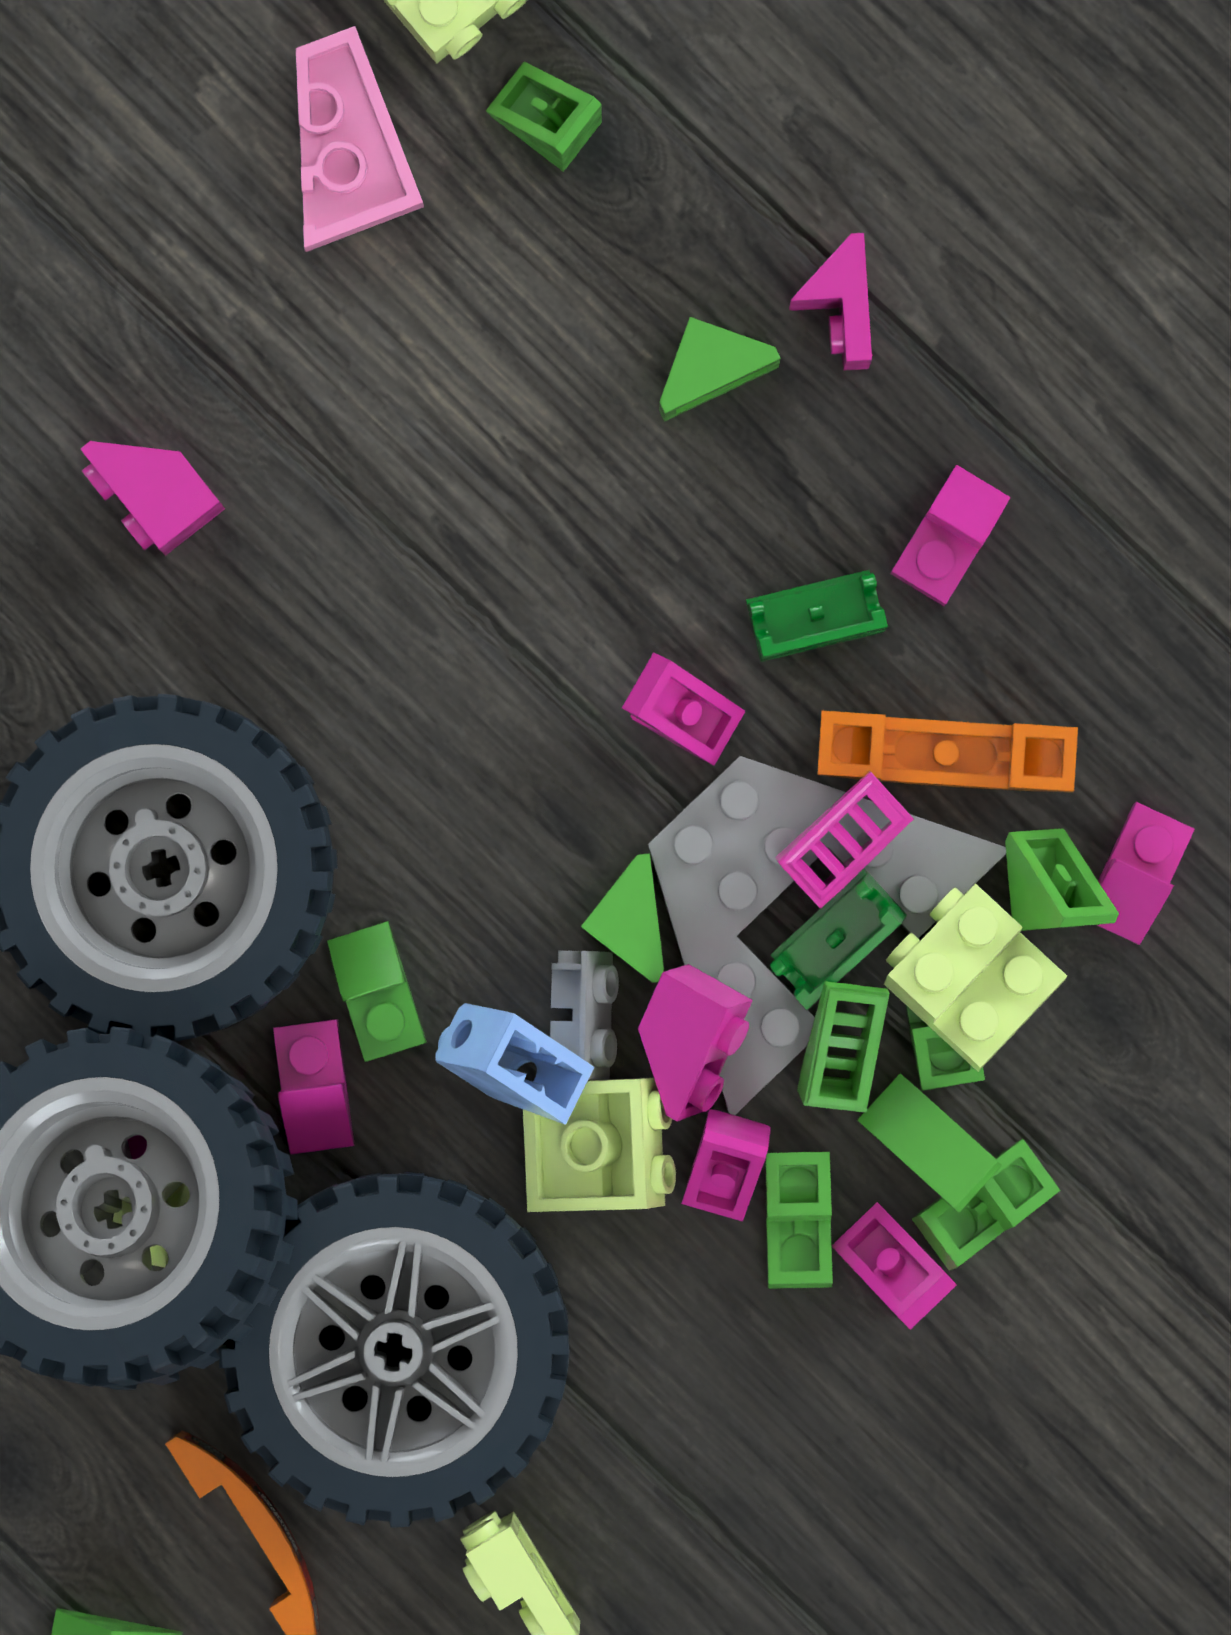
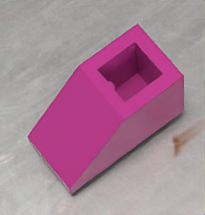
M89 441L81 448V451L91 462L82 472L105 501L113 494L118 496L130 512L121 522L144 550L155 544L166 556L225 510L224 506L180 451Z
M690 964L662 973L638 1027L666 1115L677 1122L703 1111H708L718 1099L724 1085V1079L719 1075L728 1055H733L739 1049L747 1035L749 1022L744 1019L753 1001Z

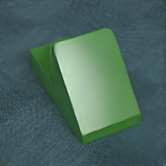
M389 921L328 940L342 1000L346 1001L364 1061L368 1062L427 1043Z

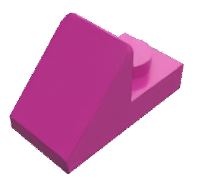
M851 233L797 292L789 306V310L792 311L839 308L840 315L829 316V342L831 354H842L843 371L869 369L872 361L864 233Z
M956 465L890 574L942 606H945L976 554L985 543L1011 497Z
M654 652L622 706V709L631 714L630 717L635 722L713 766L716 764L745 713V710L677 664Z
M1138 802L1134 803L1098 880L1119 915L1115 923L1099 924L1097 926L1140 945L1174 887L1170 882L1195 829Z
M338 1019L273 1028L281 1092H278V1098L290 1154L355 1146Z
M710 1109L681 1204L743 1222L766 1159L770 1127L763 1123Z
M878 1202L832 1245V1248L910 1330L957 1286L947 1273Z

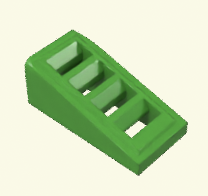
M824 982L802 1063L797 1089L804 1106L866 1113L890 994L887 988ZM837 1001L869 1004L867 1015L835 1012ZM833 1025L863 1028L861 1036L831 1033ZM828 1047L857 1050L855 1058L827 1055ZM824 1068L851 1071L849 1079L823 1076Z

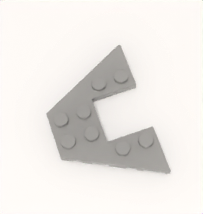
M739 756L648 844L684 965L690 964L753 1000L744 1019L749 1022L747 1035L739 1049L733 1055H728L719 1075L724 1079L722 1092L727 1110L732 1115H736L808 1045L815 1019L737 935L794 881L777 862L775 857L846 793ZM862 798L857 803L880 829L890 821L872 801ZM848 813L839 821L861 847L871 839ZM911 815L914 820L863 869L876 880L907 914L901 923L902 927L909 934L913 933L919 938L936 922L929 915L938 903L955 887L964 895L1006 855V848L1004 846ZM829 831L820 839L842 864L851 857V854ZM811 849L802 857L808 866L818 858Z

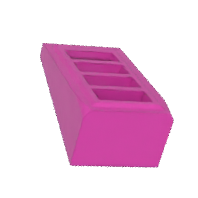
M869 771L775 858L781 867L821 909L914 818L874 774ZM865 795L890 820L882 829L857 804ZM847 813L871 838L862 847L839 823ZM828 831L851 854V857L843 864L820 840ZM810 849L832 872L825 881H822L802 859Z

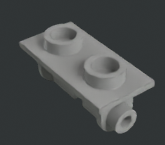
M558 951V963H552L551 1008H573L572 1021H551L550 1038L594 1066L588 1080L610 1079V1067L614 1064L617 1054V1039L614 1031L611 1029V1009L619 988L618 972L613 965V952Z

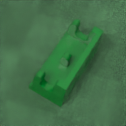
M866 570L746 599L760 661L763 662L883 633L887 629L888 624L884 609L879 604L876 591L877 581L874 573Z
M863 869L839 893L771 953L774 961L770 964V967L776 976L784 975L796 989L794 991L795 998L808 1010L820 999L825 981L837 983L901 925L907 914L876 880Z

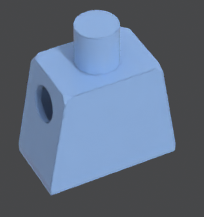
M467 1003L458 1008L450 1026L442 1032L436 1052L437 1063L486 1095L562 1124L567 1123L594 1069V1066L516 1014ZM528 1062L535 1063L537 1073L533 1082L525 1080L527 1074L517 1071L521 1065Z

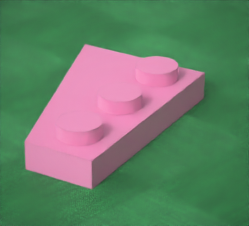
M353 26L296 48L298 115L301 143V186L304 214L303 233L304 249L308 252L423 208L424 204L356 27Z

